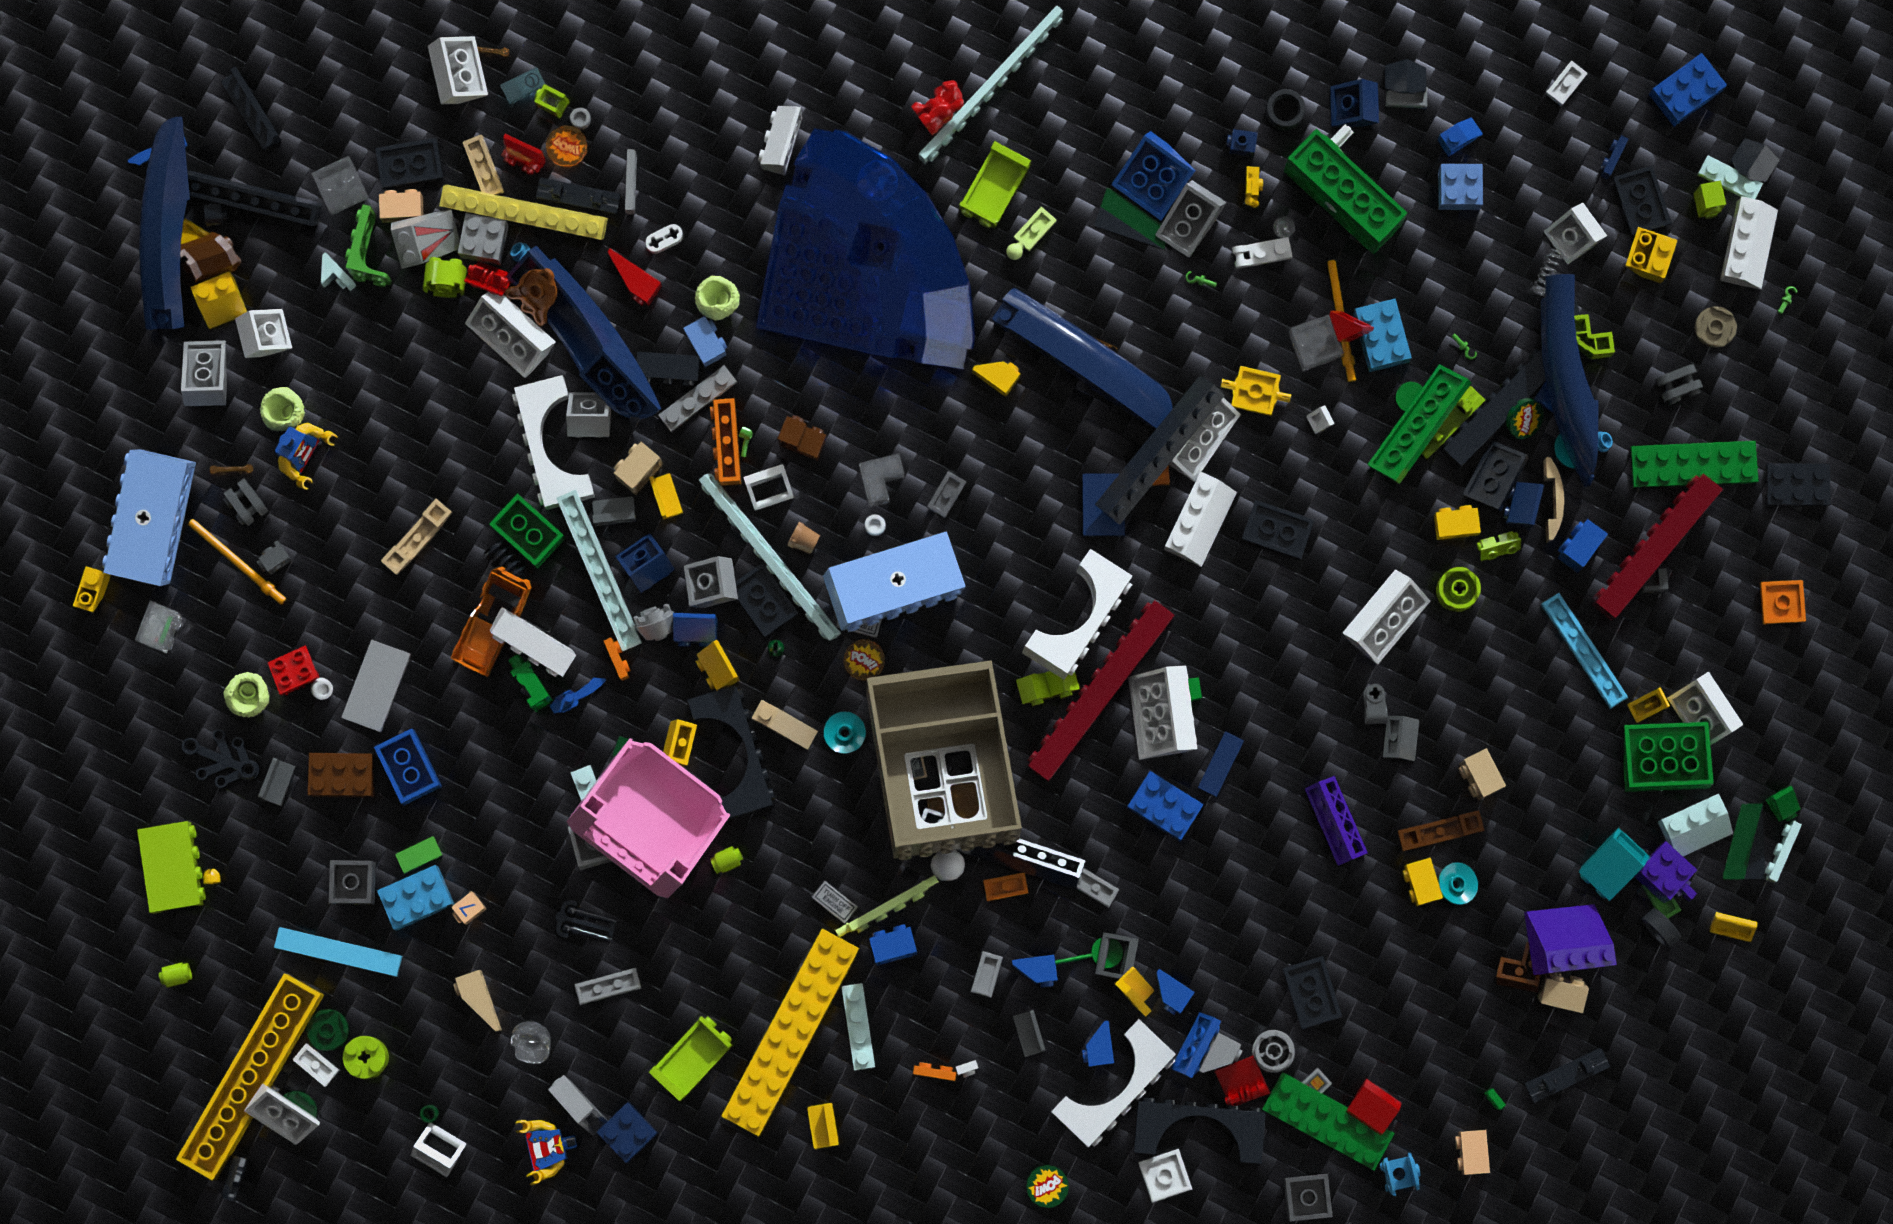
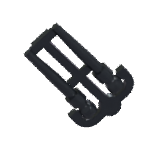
M568 900L563 903L561 911L556 914V920L558 921L556 931L558 935L568 938L569 932H572L571 934L574 935L580 934L611 942L616 920L584 911L585 909H575L576 901ZM572 905L567 908V912L569 914H577L576 916L578 917L584 916V921L566 916V906ZM592 918L595 920L611 923V926L609 928L606 926L588 922V919ZM565 921L582 925V928L579 929L580 927H571L569 924H564L562 926L564 933L560 930L562 922ZM586 926L608 931V937L587 931Z

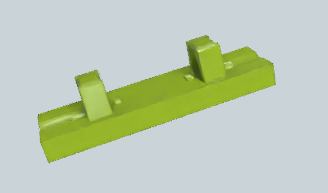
M1472 386L1466 390L1421 453L1426 459L1485 402V399ZM1457 407H1462L1465 411V414Z

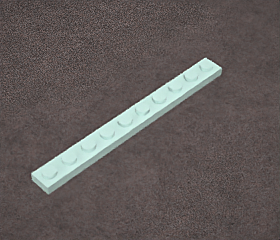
M1056 6L953 116V119L919 153V159L924 164L928 160L933 161L937 157L939 148L942 145L945 147L953 139L952 134L956 130L959 132L966 125L965 120L970 115L973 117L980 110L979 105L983 101H989L994 95L993 90L997 86H1003L1008 79L1006 76L1011 71L1015 72L1022 64L1020 61L1025 56L1028 58L1035 51L1034 46L1038 42L1042 43L1048 37V31L1052 27L1056 28L1062 22V9Z
M706 474L700 478L699 481L702 483L701 487L704 492L715 499V505L728 515V521L741 531V537L754 547V553L760 559L763 558L767 563V569L773 575L776 574L780 579L779 583L783 589L789 590L793 595L792 599L796 605L802 606L806 611L805 615L812 623L815 622L819 627L818 631L825 639L828 638V640L838 637L841 632L719 482L715 480V477L712 474Z

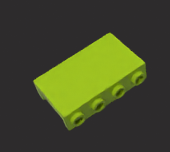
M184 821L138 829L149 912L155 914L166 910L203 905L206 895L204 887L201 888L200 879L203 878L201 867L197 865L199 849L198 846L194 845V838H196L195 826L191 825V822Z

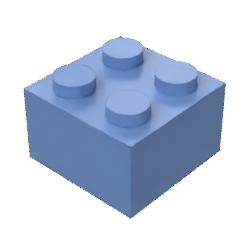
M1482 164L1440 165L1438 169L1439 210L1481 209L1483 205Z

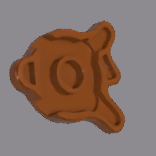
M548 268L544 270L534 269L525 273L520 278L517 286L510 287L505 291L507 298L520 299L522 301V312L532 314L535 322L540 326L547 323L548 310L557 299L554 273Z

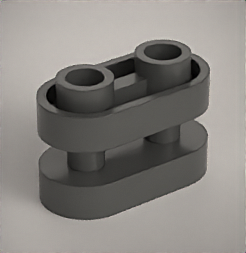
M1694 364L1655 379L1657 386H1665L1667 391L1661 394L1664 402L1669 401L1671 405L1681 401V397L1688 394L1689 397L1701 393L1700 389L1703 386L1700 379L1694 381L1692 378V374L1697 372ZM1684 378L1686 384L1674 388L1672 382Z
M242 479L237 483L241 489L234 492L230 488L224 493L226 497L223 500L230 509L234 507L237 511L235 516L242 525L246 523L249 526L255 522L252 515L258 512L263 516L268 512V509L249 483ZM245 495L252 503V506L248 509L240 500Z

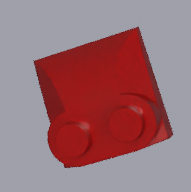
M507 134L504 135L503 142L505 148L501 156L506 164L521 166V170L530 175L538 173L540 168H543L546 159L541 150Z

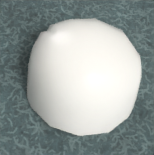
M956 850L949 854L938 852L931 862L933 874L942 881L957 879L963 873L965 867L963 856Z

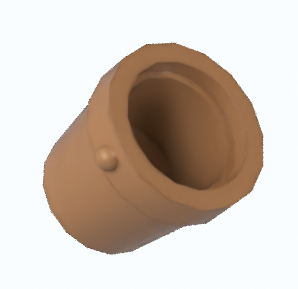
M798 522L787 546L811 554L820 535L806 527L803 523Z

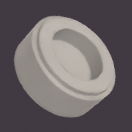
M577 108L570 114V121L574 128L582 130L590 125L591 116L586 109Z

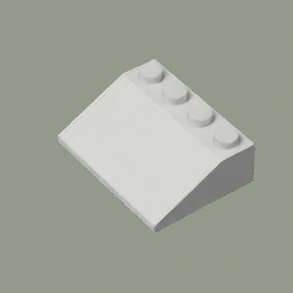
M1186 666L1164 667L1128 677L1139 760L1196 750L1197 738L1195 735Z

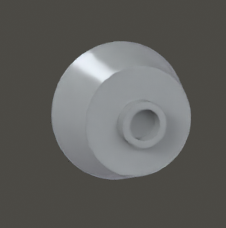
M669 604L663 605L664 609H659L655 606L640 612L641 617L634 616L635 628L645 640H662L667 637V634L673 632L674 612L671 611Z
M1269 1030L1256 1038L1252 1053L1261 1069L1275 1073L1285 1070L1292 1063L1295 1048L1287 1034L1278 1030Z

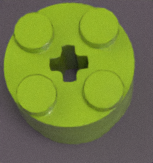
M437 257L429 258V262L425 264L423 290L428 293V290L433 291L434 296L445 298L457 297V293H461V296L464 295L466 267L462 265V261L459 259L444 261Z
M1455 567L1448 570L1440 578L1436 587V595L1442 607L1455 612L1470 608L1476 602L1481 592L1479 578L1464 567ZM1457 585L1460 589H1463V591L1460 594H1458L1457 591H1454V588Z
M370 1036L354 1038L346 1045L343 1053V1062L347 1071L351 1075L362 1079H372L379 1076L389 1061L386 1046L380 1040ZM364 1052L370 1055L367 1063L361 1059L364 1056Z

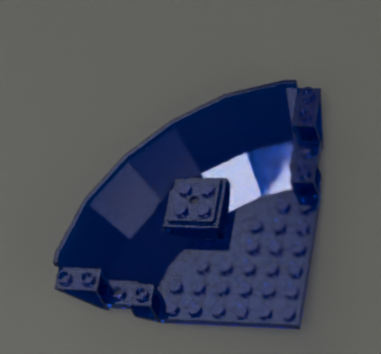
M814 128L795 160L794 165L796 166L792 185H786L778 207L756 328L891 358L898 357L918 363L963 369L967 349H973L975 341L971 287L954 237L927 193L891 156L847 131L835 129L833 132ZM805 174H808L809 176L808 181L804 180ZM880 243L884 244V249L882 251L878 249V245ZM912 345L915 348L913 353L910 352V346Z

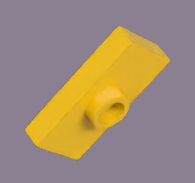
M1716 912L1710 926V932L1751 942L1757 928V922Z

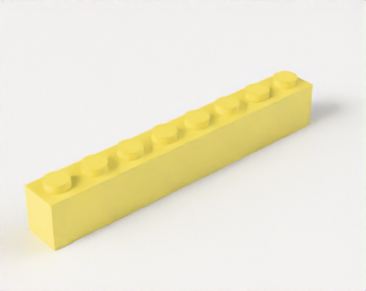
M451 185L443 186L439 205L450 209L600 240L605 237L608 218Z

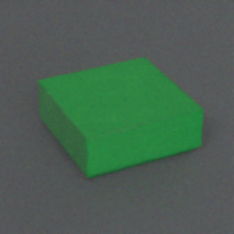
M1493 1088L1485 1092V1096L1496 1110H1501L1506 1106Z

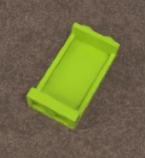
M994 141L988 157L963 201L959 204L961 214L968 218L974 217L978 219L979 223L986 228H990V226L996 228L1028 171L1031 160Z
M701 1016L665 1057L649 1071L679 1101H682L733 1046L730 1043L732 1038L724 1031L719 1033L714 1028L717 1024L708 1016L705 1019Z

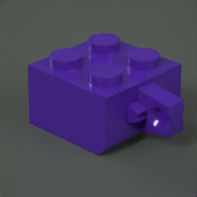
M1667 841L1657 847L1649 856L1645 866L1634 876L1663 903L1671 900L1674 895L1677 897L1681 895L1689 902L1697 894L1689 886L1691 884L1689 879L1697 869Z

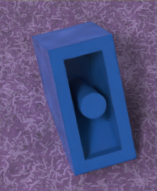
M1471 117L1441 133L1437 141L1449 157L1482 136L1483 133Z
M1158 969L1156 977L1161 1001L1165 1004L1164 1009L1173 1015L1176 1012L1181 1014L1194 992Z
M1109 1021L1102 1023L1086 1044V1050H1082L1084 1063L1088 1062V1067L1114 1063Z

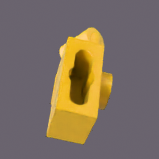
M1247 166L1245 203L1256 208L1259 205L1257 201L1259 191L1263 190V179H1259V167Z

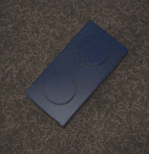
M1621 135L1618 141L1614 139L1609 149L1612 153L1609 159L1605 157L1600 167L1603 170L1601 177L1609 179L1628 138Z

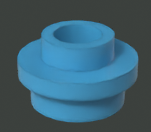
M516 243L510 251L512 259L515 262H519L527 251L530 250V247L526 243Z
M1600 431L1598 432V450L1606 452L1613 444L1612 437L1609 433Z

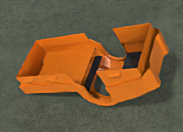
M502 566L490 572L488 580L482 588L483 591L480 596H483L482 601L472 612L451 656V659L461 663L462 666L486 677L490 676L505 644V641L501 644L493 639L492 636L494 634L490 632L495 620L488 617V612L495 597L513 606L512 613L520 617L531 590L529 580H523L505 571V568Z

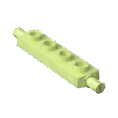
M933 875L924 881L922 880V883L854 921L847 922L846 925L835 930L839 938L856 930L860 933L869 928L868 923L876 920L878 923L887 918L886 913L894 909L895 912H898L905 908L907 901L912 899L915 902L923 898V892L938 883L936 876Z

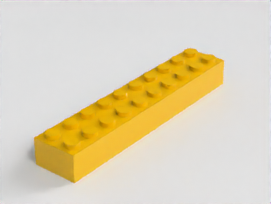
M821 929L727 1104L722 1117L757 1136L761 1135L860 950L858 947Z
M283 974L176 1160L212 1181L218 1180L253 1119L252 1116L244 1112L245 1108L262 1083L271 1088L324 994L289 974Z

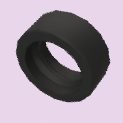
M1282 89L1275 92L1269 98L1266 105L1268 122L1279 130L1296 128L1301 123L1305 114L1303 98L1297 92L1290 89ZM1288 98L1296 103L1298 111L1293 120L1281 121L1275 116L1273 109L1278 100Z
M1655 908L1641 919L1650 934L1666 948H1670L1681 938L1680 933L1670 920Z

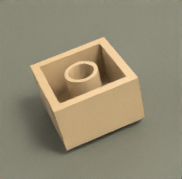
M642 442L638 445L634 444L628 451L629 456L625 460L621 459L614 467L616 470L614 475L617 480L635 495L650 480L649 477L653 476L663 465L660 457Z
M1487 748L1459 763L1461 766L1458 768L1463 779L1467 778L1471 786L1468 789L1473 798L1477 797L1478 801L1506 786Z
M1561 973L1543 974L1537 996L1542 1004L1583 1013L1589 988L1582 981V978L1570 976L1568 979L1561 976Z

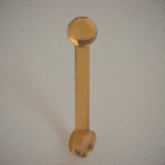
M477 47L478 51L499 53L502 56L509 55V49L507 48L500 50Z
M247 464L245 467L211 466L209 470L212 474L219 471H246L251 473L253 466L251 464Z

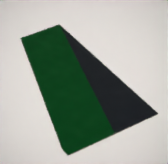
M1106 189L1094 226L1162 249L1166 245L1165 241L1155 236L1162 225L1112 189Z
M1763 804L1741 805L1723 879H1765Z

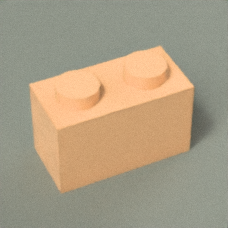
M415 189L405 190V193L388 190L384 191V194H379V210L382 223L397 222L422 216L423 196L421 192H417Z
M1486 1130L1458 1132L1459 1136L1455 1137L1456 1149H1460V1158H1457L1458 1171L1462 1170V1175L1490 1173Z

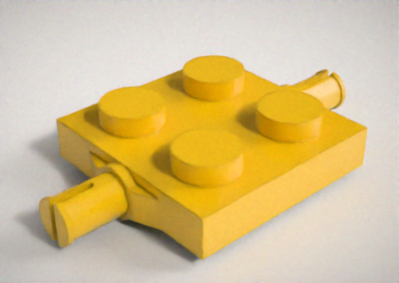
M1240 366L1238 377L1234 382L1222 379L1221 387L1232 389L1233 399L1231 405L1234 408L1263 415H1272L1273 407L1277 400L1289 403L1291 394L1279 392L1281 375Z

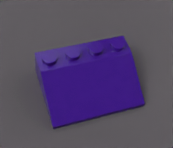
M1594 904L1524 912L1533 975L1617 965L1614 944Z

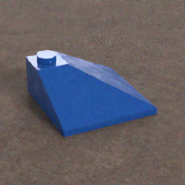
M1150 131L1144 135L1112 183V186L1159 220H1162L1196 170L1168 143Z

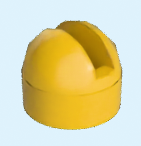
M216 869L206 870L203 875V883H220L219 872Z

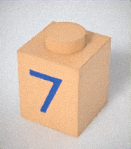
M471 891L452 906V909L455 911L452 915L458 923L463 921L467 925L484 912L486 908L475 893Z

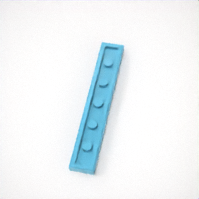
M1560 593L1543 602L1541 606L1609 709L1627 699V694Z
M279 927L274 948L398 977L403 957Z

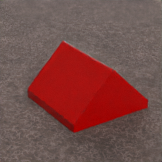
M1366 1079L1346 1112L1379 1135H1382L1399 1112L1401 1102Z

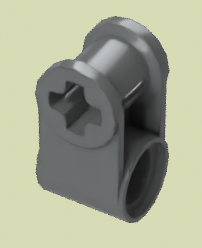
M1372 684L1365 688L1363 694L1365 724H1386L1388 714L1385 691L1379 684ZM1373 689L1379 693V696L1375 697V699L1369 695V692L1373 691Z

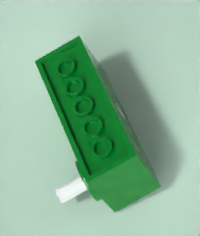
M1344 125L1331 139L1322 134L1318 129H1315L1288 157L1283 172L1374 255L1402 226L1408 213L1342 152L1340 147L1354 133L1349 126Z

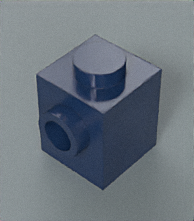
M1233 129L1232 135L1227 137L1226 147L1230 148L1229 154L1254 157L1258 132Z

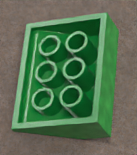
M1709 723L1624 725L1625 792L1710 788L1713 785Z

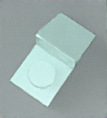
M325 252L322 255L321 284L323 287H326L335 279L342 289L345 287L350 291L356 287L354 281Z

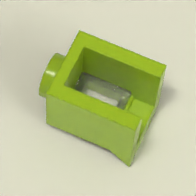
M545 84L542 89H538L534 97L537 107L553 114L559 119L570 102L565 94Z

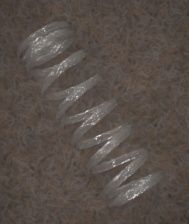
M1549 249L1551 254L1546 255L1548 261H1544L1545 267L1540 269L1543 274L1537 275L1539 280L1535 281L1536 286H1532V291L1538 295L1545 296V288L1540 287L1536 283H1545L1539 276H1549L1542 269L1557 272L1555 269L1549 268L1545 263L1548 262L1560 266L1559 263L1551 261L1548 256H1554L1560 260L1564 257L1563 253L1555 249Z

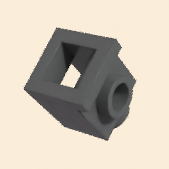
M278 541L274 542L276 547L265 549L261 553L262 556L259 557L260 560L257 561L263 572L267 570L272 574L292 561Z

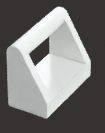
M783 464L744 477L755 511L794 498ZM783 476L787 492L756 502L752 486Z
M430 1122L414 1145L411 1156L447 1177L467 1144ZM430 1132L458 1148L451 1159L424 1144Z

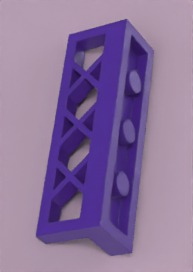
M1335 776L1305 788L1337 865L1339 866L1367 854L1368 852ZM1330 783V786L1333 790L1332 794L1328 791V788L1326 786V784ZM1336 804L1340 806L1341 813L1337 811ZM1344 823L1348 825L1349 832L1345 830ZM1352 843L1356 844L1359 850L1358 853H1355Z

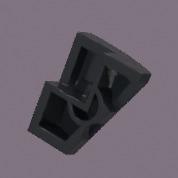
M232 1155L221 1194L222 1198L230 1201L236 1200L240 1181L244 1179L248 1158Z

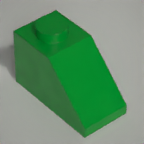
M1792 786L1782 789L1765 800L1778 821L1784 819L1786 822L1798 816L1796 812L1801 809Z

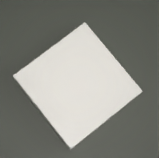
M1179 1149L1138 1162L1152 1203L1192 1190Z

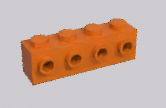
M734 398L713 400L714 407H710L711 419H715V427H712V439H716L717 447L713 448L714 460H718V468H715V480H719L721 486L741 484L735 400Z

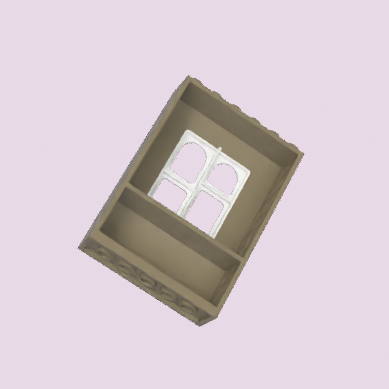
M992 660L867 678L866 697L894 859L907 860L915 855L928 857L936 852L949 854L956 849L969 851L977 846L990 848L997 843H1004V845L1016 843L1020 838L1022 827ZM969 751L973 772L949 776L946 768L945 754ZM933 755L936 757L941 786L937 789L917 791L914 786L910 761L912 758ZM973 782L977 789L979 811L974 817L963 819L954 811L950 787L955 784ZM941 797L945 807L944 818L935 824L924 822L919 814L918 801Z

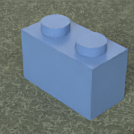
M704 316L683 328L704 367L726 356L724 349L727 346L722 337L717 338L715 334L717 328L712 320L708 321Z

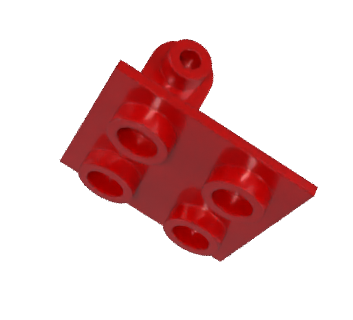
M480 261L474 264V266H469L467 271L469 274L464 279L465 283L475 288H481L499 296H503L511 285V282L506 277L509 272Z
M306 645L268 662L280 695H288V693L296 690L295 688L300 690V686L304 688L306 683L308 685L320 678Z
M1254 1056L1215 1070L1226 1095L1225 1101L1228 1106H1238L1270 1094Z

